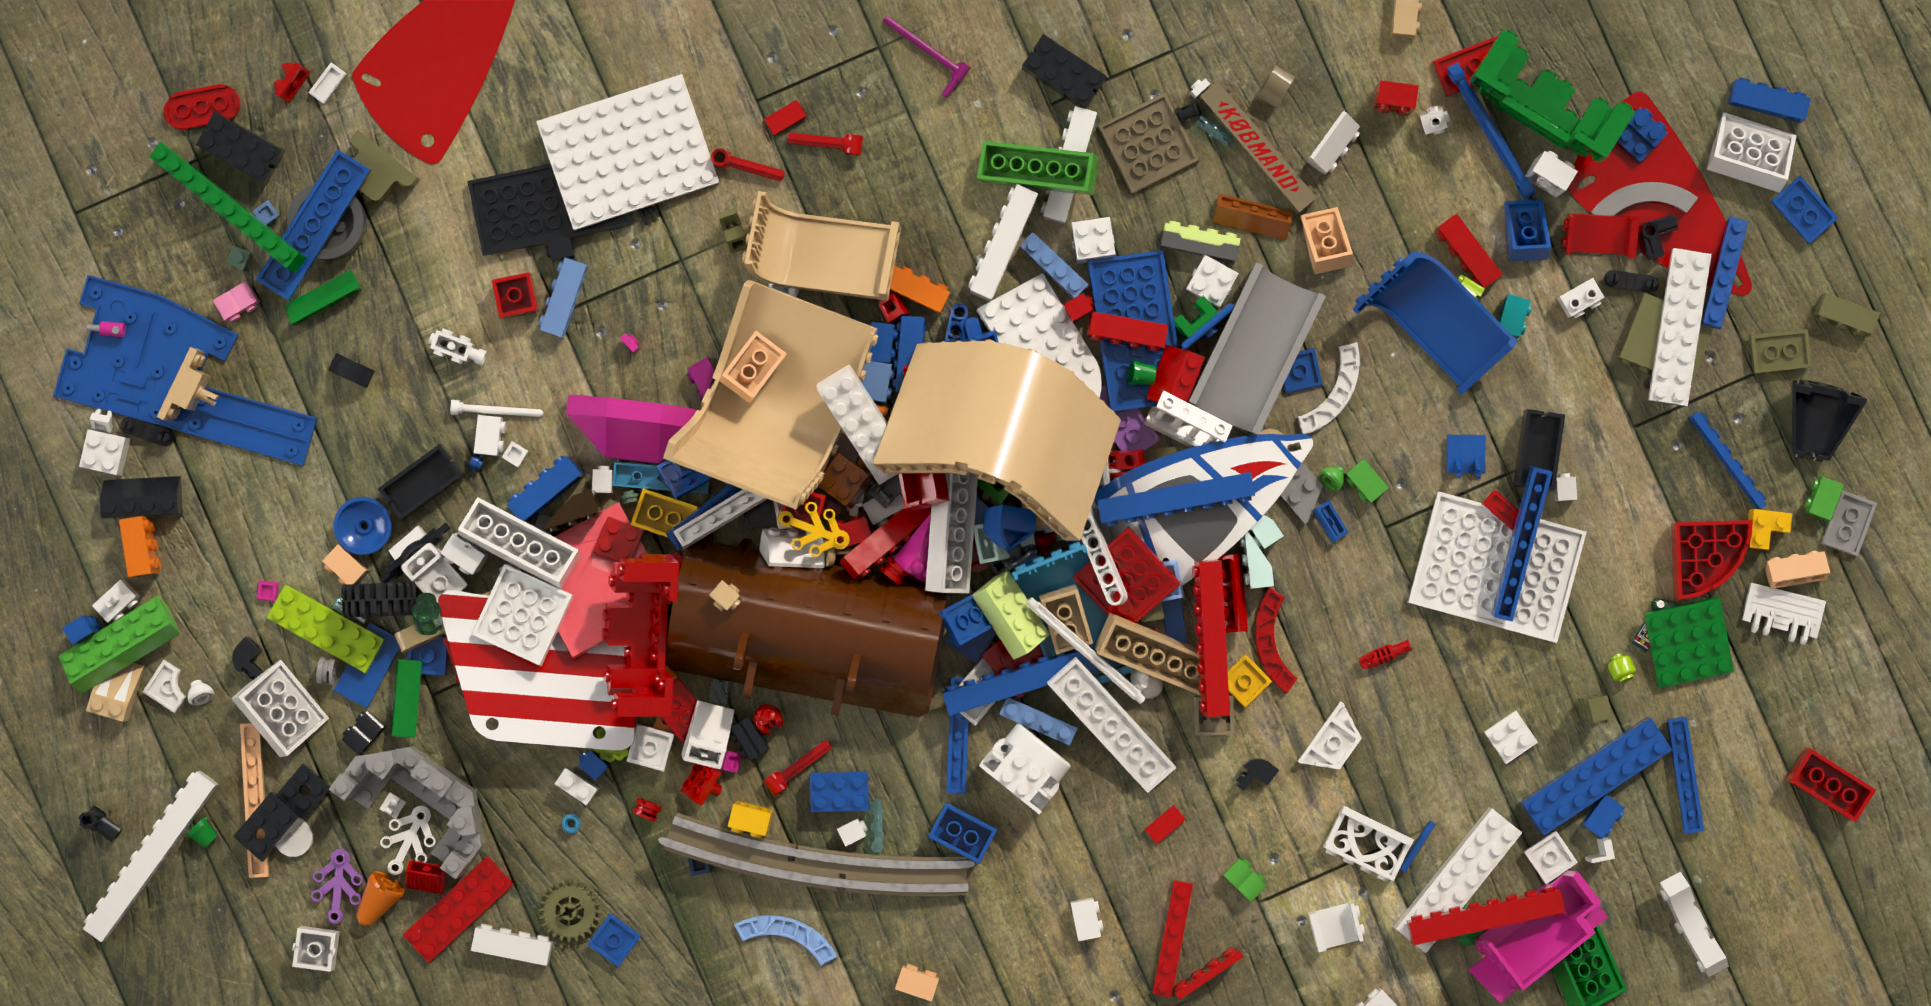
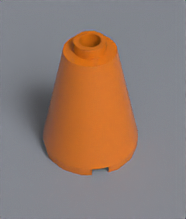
M374 871L369 876L356 914L357 921L361 925H373L403 896L405 892L403 886L397 880L394 882L389 880L390 875Z

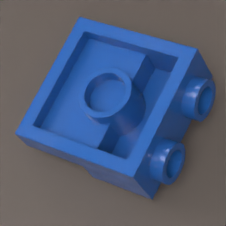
M1638 108L1635 111V114L1617 141L1638 163L1668 134L1665 131L1667 129L1666 126L1660 121L1656 123L1651 118L1653 116L1652 113L1646 108L1643 110Z

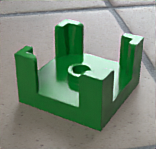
M1204 295L1194 304L1203 315L1202 317L1200 314L1191 321L1192 325L1183 315H1179L1174 320L1175 328L1185 339H1188L1218 313Z

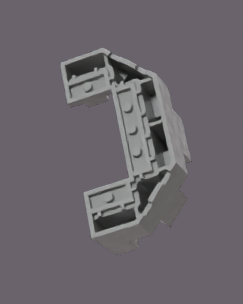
M415 746L354 757L345 772L338 775L329 790L344 801L353 798L367 809H370L389 780L393 779L450 819L447 823L449 829L431 854L444 862L440 869L455 879L463 876L486 844L477 790Z

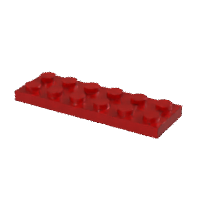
M487 856L413 924L403 936L429 963L514 883Z

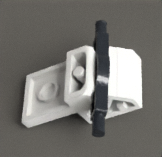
M445 522L437 530L433 528L426 534L418 525L389 550L395 561L387 567L388 572L379 578L380 581L387 583L393 577L397 579L405 573L439 610L438 599L442 593L450 590L461 591L468 585L454 567L443 559L444 556L440 554L441 550L437 546L443 540L442 535L451 529L450 526Z

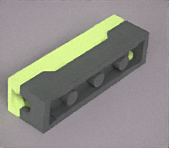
M1175 221L1165 223L1160 244L1161 248L1199 256L1206 255L1213 259L1233 263L1236 262L1241 238H1237L1236 234L1226 233L1221 235L1214 229L1202 231L1199 230L1200 227L1195 225L1183 227L1180 226L1181 223Z

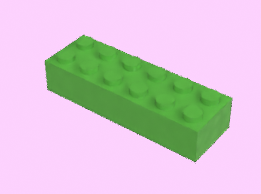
M983 141L977 179L989 184L1014 187L1018 184L1024 188L1093 196L1099 157L1094 153Z
M156 596L60 654L59 658L69 683L82 694L180 635V631L169 606L159 596Z

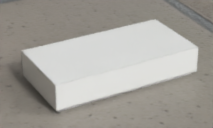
M330 63L308 93L325 105L347 74L333 63Z

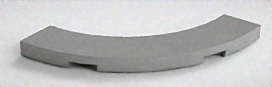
M1643 182L1632 184L1613 192L1599 202L1590 213L1614 216L1622 209L1642 202H1662L1687 213L1698 197L1672 184Z

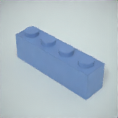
M1033 232L1019 246L1020 250L1073 299L1088 287L1089 284Z
M566 257L564 261H560L557 272H560L558 279H554L552 283V296L547 298L545 316L542 315L539 321L541 331L564 339L589 267L588 265Z
M1010 697L1005 699L999 712L1000 715L1069 746L1077 730V727Z

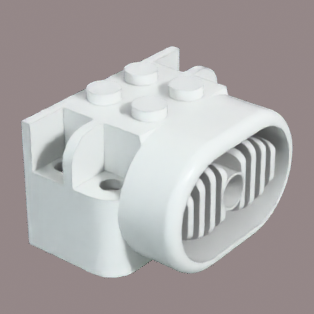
M1016 724L1006 738L999 739L979 763L982 769L1039 815L1046 804L1053 798L1059 789L1060 780L1071 767L1070 763L1021 724Z

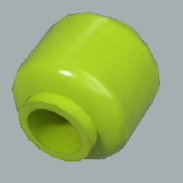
M1622 653L1611 657L1612 661L1608 664V669L1614 681L1625 683L1634 678L1636 668L1630 656H1622Z

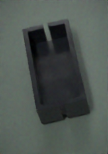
M1044 34L1022 65V70L1076 106L1084 109L1088 108L1095 97V93H1098L1107 79L1105 74Z
M214 112L206 125L209 130L202 132L196 146L254 179L267 184L275 171V168L269 167V165H278L286 150L219 112Z
M1531 409L1523 411L1513 486L1525 488L1530 466H1535L1553 472L1548 491H1555L1565 414L1544 413V411Z
M438 444L378 488V491L387 503L395 502L390 507L399 520L404 521L466 476L455 461H451L453 457L443 444Z

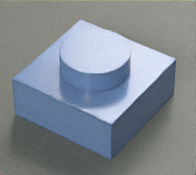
M269 200L253 210L256 217L267 226L280 217V214Z

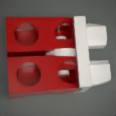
M1144 448L1110 451L1099 485L1105 486L1124 473L1145 464Z

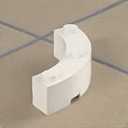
M1679 872L1660 882L1662 888L1660 894L1664 901H1667L1677 922L1674 924L1679 934L1683 933L1698 960L1696 964L1701 972L1705 971L1706 975L1710 977L1729 967L1727 958L1715 938L1710 939V934L1707 930L1708 926L1700 910L1693 903L1695 899L1690 885L1682 873Z

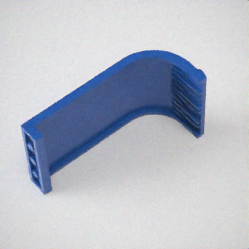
M1412 252L1405 259L1400 257L1393 264L1395 268L1392 271L1388 269L1380 276L1383 279L1381 282L1377 283L1375 281L1368 288L1370 292L1367 295L1362 293L1355 300L1357 305L1353 308L1359 314L1366 306H1374L1389 314L1459 385L1456 391L1460 395L1468 390L1518 343L1444 265L1422 252Z

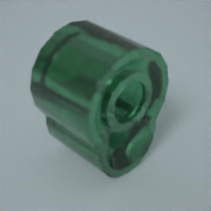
M421 593L416 598V604L412 608L414 626L416 631L422 635H433L443 627L441 608L434 594Z

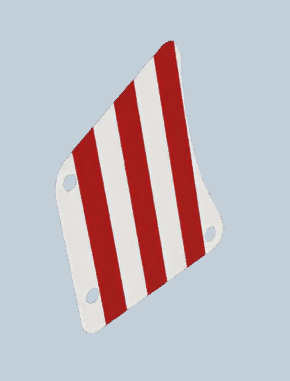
M457 590L446 591L439 596L438 607L469 716L474 728L481 735L496 741L604 750H624L632 744L634 740L635 717H617L611 710V700L614 699V695H608L607 684L604 682V671L607 665L627 664L624 658V647L627 646H608L604 642L572 659L557 632L542 666L472 635L489 596ZM489 718H496L499 726L495 730H489L486 727V721ZM597 726H601L606 730V735L602 739H596L593 736V730Z

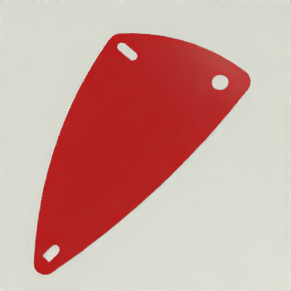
M424 0L400 19L373 46L354 69L352 79L367 110L385 133L407 152L427 164H437L442 160L483 85L502 40L515 0ZM367 73L379 79L381 85L377 87L362 80V75ZM425 134H431L434 137V144L430 147H425L421 143V138Z
M1635 92L1622 102L1631 105L1632 110L1638 108L1642 110L1644 108L1648 109L1653 115L1651 118L1656 123L1660 121L1666 126L1667 129L1665 131L1668 134L1640 163L1618 143L1615 144L1608 157L1600 163L1593 161V156L1587 155L1586 158L1578 155L1574 164V169L1578 172L1568 186V191L1589 213L1604 198L1632 184L1661 182L1672 184L1691 192L1698 199L1687 213L1662 202H1642L1630 205L1614 216L1637 217L1640 225L1644 222L1674 214L1678 222V230L1659 236L1665 256L1652 260L1669 268L1672 248L1711 254L1707 285L1711 286L1727 223L1696 164L1665 117L1646 93ZM1589 175L1596 177L1593 183L1583 189L1577 187V183ZM1646 226L1645 233L1650 235L1652 232L1651 228ZM1638 236L1636 250L1646 255L1642 239ZM1740 254L1736 274H1738L1743 284L1736 287L1733 282L1731 293L1744 296L1751 292L1752 282Z

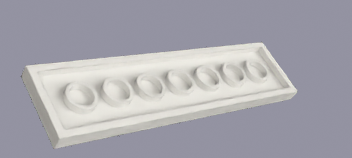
M1672 248L1648 400L1688 406L1711 254Z
M1077 657L1073 658L1047 681V684L1147 793L1177 768Z

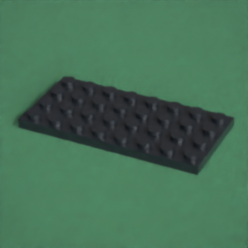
M551 164L467 181L483 256L548 243L547 241L566 237L575 238L633 225L630 212L574 231Z

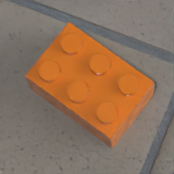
M146 516L119 520L128 577L160 574L159 569L162 566L161 560L157 558L156 553L159 547L158 541L154 539L153 531H155L154 520Z

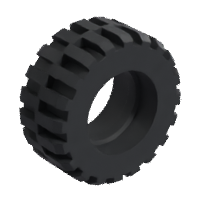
M413 582L343 585L341 588L342 614L345 618L415 615L417 611L416 586Z

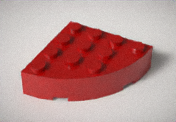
M1753 520L1671 523L1674 600L1694 598L1708 593L1721 586L1734 574L1741 565L1750 544Z

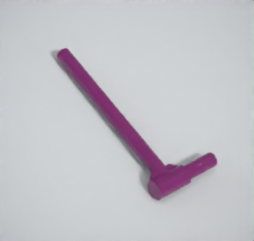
M886 16L883 19L885 24L952 71V79L941 93L944 97L948 98L971 68L964 62L956 65L892 18Z

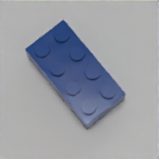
M560 456L553 462L555 466L551 469L546 468L538 475L540 477L538 480L530 481L523 487L525 490L521 494L516 493L509 499L510 503L507 506L518 519L528 523L585 476L571 457Z

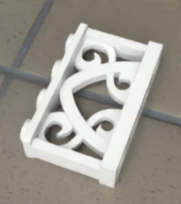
M1342 805L1323 847L1327 849L1326 853L1334 857L1338 854L1344 857V862L1352 866L1354 863L1361 865V870L1369 874L1373 871L1379 874L1377 878L1388 883L1389 879L1395 880L1414 839ZM1344 816H1348L1347 831L1338 830ZM1359 825L1364 826V832L1354 833V829L1359 831ZM1372 829H1375V841L1382 850L1373 854L1362 855L1357 847L1355 837L1366 836ZM1340 834H1345L1348 839L1343 838L1340 840L1345 843L1344 848H1337L1334 844L1335 837ZM1383 836H1386L1388 839L1387 842L1384 843L1388 845L1386 847H1384L1380 842V838ZM1402 842L1404 843L1398 858H1396L1391 852ZM1351 848V851L1353 852L1355 858L1346 854L1345 852L1349 851ZM1386 855H1389L1393 860V867L1390 870H1383L1380 867L1381 862H1386L1388 865V861L1384 857ZM1374 860H1375V862H1374L1375 867H1373V866H1371V865H1368V864H1366V863H1364V862H1369V861H1374Z

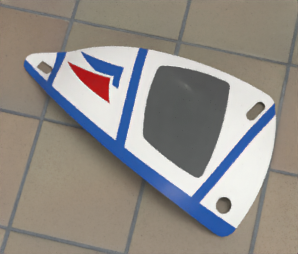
M1259 434L1258 436L1249 435L1230 438L1225 443L1216 441L1188 448L1150 461L1117 477L1098 490L1096 504L1098 506L1097 500L1251 472L1255 496L1252 497L1251 501L1240 502V499L1232 500L1233 504L1221 506L1220 502L1213 504V508L1202 509V506L1194 507V511L1183 513V510H1176L1174 515L1164 516L1163 513L1156 514V518L1147 520L1143 516L1138 517L1136 522L1125 523V520L1117 521L1118 525L1108 527L1115 539L1129 526L1161 561L1164 558H1168L1169 561L1177 560L1182 585L1194 578L1192 575L1194 561L1217 560L1237 543L1269 510L1287 487L1311 450L1313 440L1307 434ZM1299 442L1301 450L1290 452L1287 449L1288 445Z

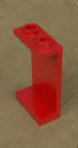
M1567 213V218H1564L1563 230H1566L1565 237H1562L1561 248L1564 249L1567 255H1570V252L1620 254L1626 255L1627 258H1636L1640 221L1637 217Z

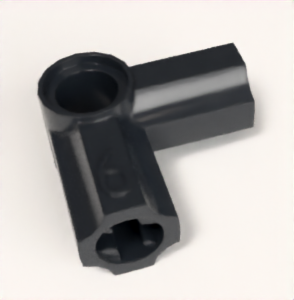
M1674 214L1639 225L1638 236L1642 239L1648 260L1665 256L1659 236L1678 230V222ZM1646 226L1651 228L1652 232L1650 235L1645 233Z
M92 806L89 811L83 812L79 816V825L81 827L97 831L110 842H113L123 829L106 817L107 814L96 806Z

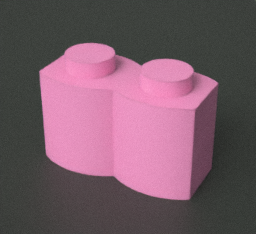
M247 281L213 300L224 321L230 320L231 322L239 319L242 312L247 311L248 313L257 308L256 304L260 302Z

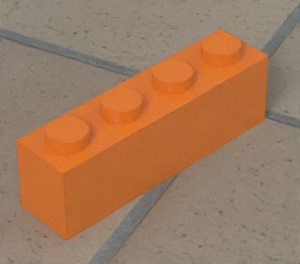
M894 266L890 291L941 314L950 295V292L947 291L948 287L941 283L937 285L930 283L931 279L924 275H920V277L913 275L914 271L903 266L901 269Z

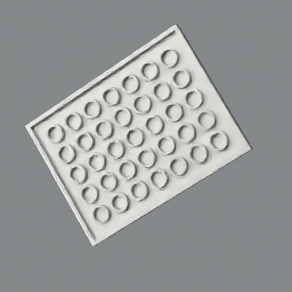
M682 74L536 121L574 231L719 183Z
M1438 491L1407 603L1557 643L1587 532L1540 519L1513 622L1495 618L1491 615L1513 531L1481 503Z

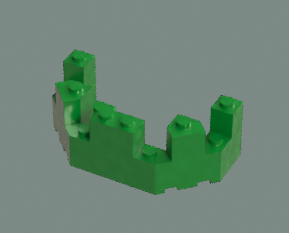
M1503 29L1480 62L1469 82L1474 86L1478 84L1480 86L1479 91L1486 98L1490 99L1491 97L1493 99L1492 104L1496 108L1565 150L1568 147L1573 148V153L1585 158L1587 155L1593 156L1592 160L1598 163L1605 160L1635 114L1632 106L1625 102H1618L1612 108L1605 99L1595 97L1588 105L1580 119L1577 118L1575 112L1569 109L1564 110L1576 89L1572 88L1573 85L1566 80L1561 81L1556 78L1557 75L1551 70L1547 69L1545 71L1543 69L1530 88L1524 80H1516L1530 56L1524 48L1520 46L1515 47L1520 40L1517 38V34L1507 29L1505 31Z

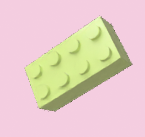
M1009 570L993 577L972 595L1013 659L1028 654L1050 635L1039 616L1026 604L1028 599Z

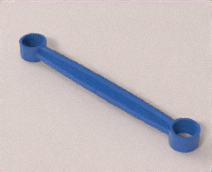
M1456 62L1446 68L1448 76L1459 88L1488 141L1516 182L1515 185L1521 196L1527 199L1534 195L1536 191L1532 183L1524 176L1501 133L1497 130L1490 115L1467 82L1466 75L1461 66Z

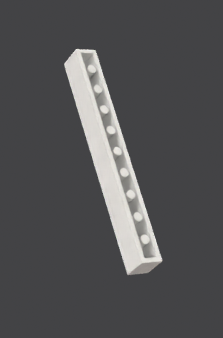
M202 771L191 773L186 780L188 782L184 789L181 788L175 795L176 801L173 805L170 803L164 810L165 816L163 819L156 821L152 827L154 829L150 836L147 835L141 842L142 848L139 852L136 850L129 859L131 863L128 867L124 866L118 874L120 876L116 883L113 882L107 889L109 893L105 899L102 897L95 906L97 910L94 914L90 913L85 919L84 923L86 925L83 929L100 942L108 939L219 784Z

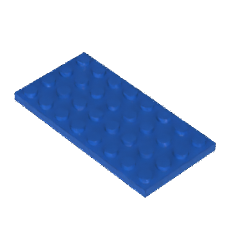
M1163 250L1087 261L1095 312L1168 325L1165 347L1168 345L1178 348ZM1104 339L1102 342H1099L1109 408L1117 412L1157 406L1158 403L1145 399L1150 385L1132 386L1128 384V370L1131 361L1154 365L1157 370L1165 348L1159 349V352L1148 351V347L1140 346V349L1129 347L1127 343L1114 345L1110 344V340Z

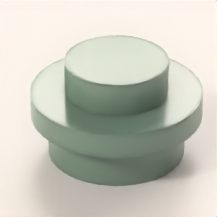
M634 490L623 492V496L619 498L623 504L637 502L639 495L638 493L634 494Z

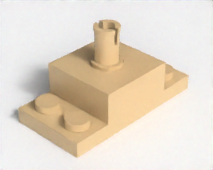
M189 348L157 415L158 418L173 421L180 414L181 409L179 407L195 411L199 400L213 407L217 402L210 398L218 400L219 395L205 390L211 376L197 370L198 367H202L204 364L206 352L197 348Z

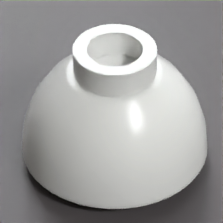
M196 680L190 684L188 702L191 705H202L209 702L215 693L209 685L202 683L201 680Z

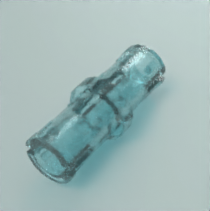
M1201 115L1199 119L1202 122L1198 120L1195 125L1207 132L1210 138H1215L1226 147L1228 145L1226 140L1230 142L1233 137L1221 130L1218 124H1213L1204 115Z

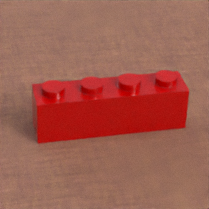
M1457 213L1436 228L1437 237L1441 242L1445 241L1447 243L1449 253L1454 258L1457 257L1459 259L1461 269L1471 275L1472 281L1485 288L1503 275Z
M1092 312L1090 314L1087 336L1091 337L1092 341L1102 342L1104 339L1110 340V344L1114 345L1127 343L1131 348L1140 349V346L1148 347V351L1159 352V349L1165 348L1168 325Z

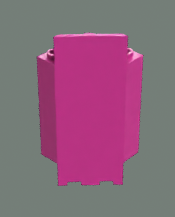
M1568 870L1551 884H1544L1536 890V893L1544 891V887L1555 886V888L1561 889L1566 913L1487 929L1474 940L1477 944L1475 946L1477 951L1482 956H1485L1470 967L1468 971L1499 1003H1502L1518 989L1525 990L1595 934L1593 929L1608 918L1599 906L1602 902L1579 872Z

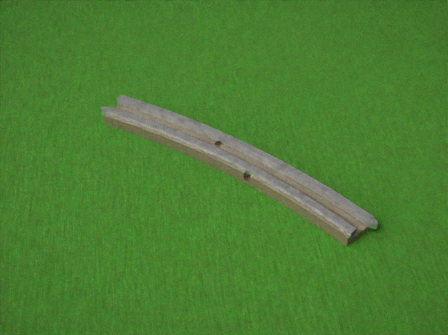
M678 812L674 816L667 838H658V841L664 845V850L717 867L791 884L857 893L905 896L968 895L967 868L975 865L973 861L967 860L965 856L864 854L797 845L763 837L756 838L750 836V834L736 833L731 831V829Z

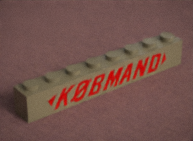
M1217 81L1200 95L1199 100L1293 210L1299 214L1317 198L1315 196L1316 191L1311 185L1307 186L1302 181L1304 177L1298 170L1294 171L1290 165L1292 163L1285 155L1282 157L1279 154L1278 146L1273 141L1269 142L1265 137L1267 135L1260 126L1258 128L1255 126L1253 117L1248 112L1244 113L1240 108L1242 106L1235 97L1232 99L1228 94L1230 91L1226 85L1220 84Z

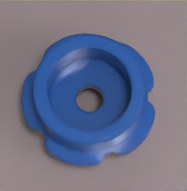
M474 454L468 465L472 472L475 469L480 470L484 462L481 459L482 455Z

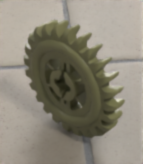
M570 879L567 885L562 880L561 887L554 883L555 890L549 887L550 895L543 894L546 901L539 902L544 906V908L538 909L539 912L544 913L539 919L546 921L542 924V927L549 926L546 933L553 931L552 938L560 935V942L565 937H567L568 943L571 942L572 937L575 942H578L579 935L586 939L585 932L591 935L590 927L597 928L594 921H600V918L596 916V914L602 913L601 910L596 909V907L601 905L600 902H595L598 895L592 896L593 889L587 891V884L580 887V881H577L574 885L573 880ZM569 897L568 903L564 905L559 903L563 898ZM572 897L578 899L580 902L577 904L572 902ZM581 904L580 907L576 908V909L572 912V916H571L570 914H565V915L559 917L560 915H562V914L565 913V911L567 910V907H568L569 909H571V908H575V907H577L578 905ZM557 905L561 907L558 914H556ZM584 908L583 917L578 915L579 910ZM575 917L581 919L577 924L571 925V920ZM560 920H568V925L562 923Z

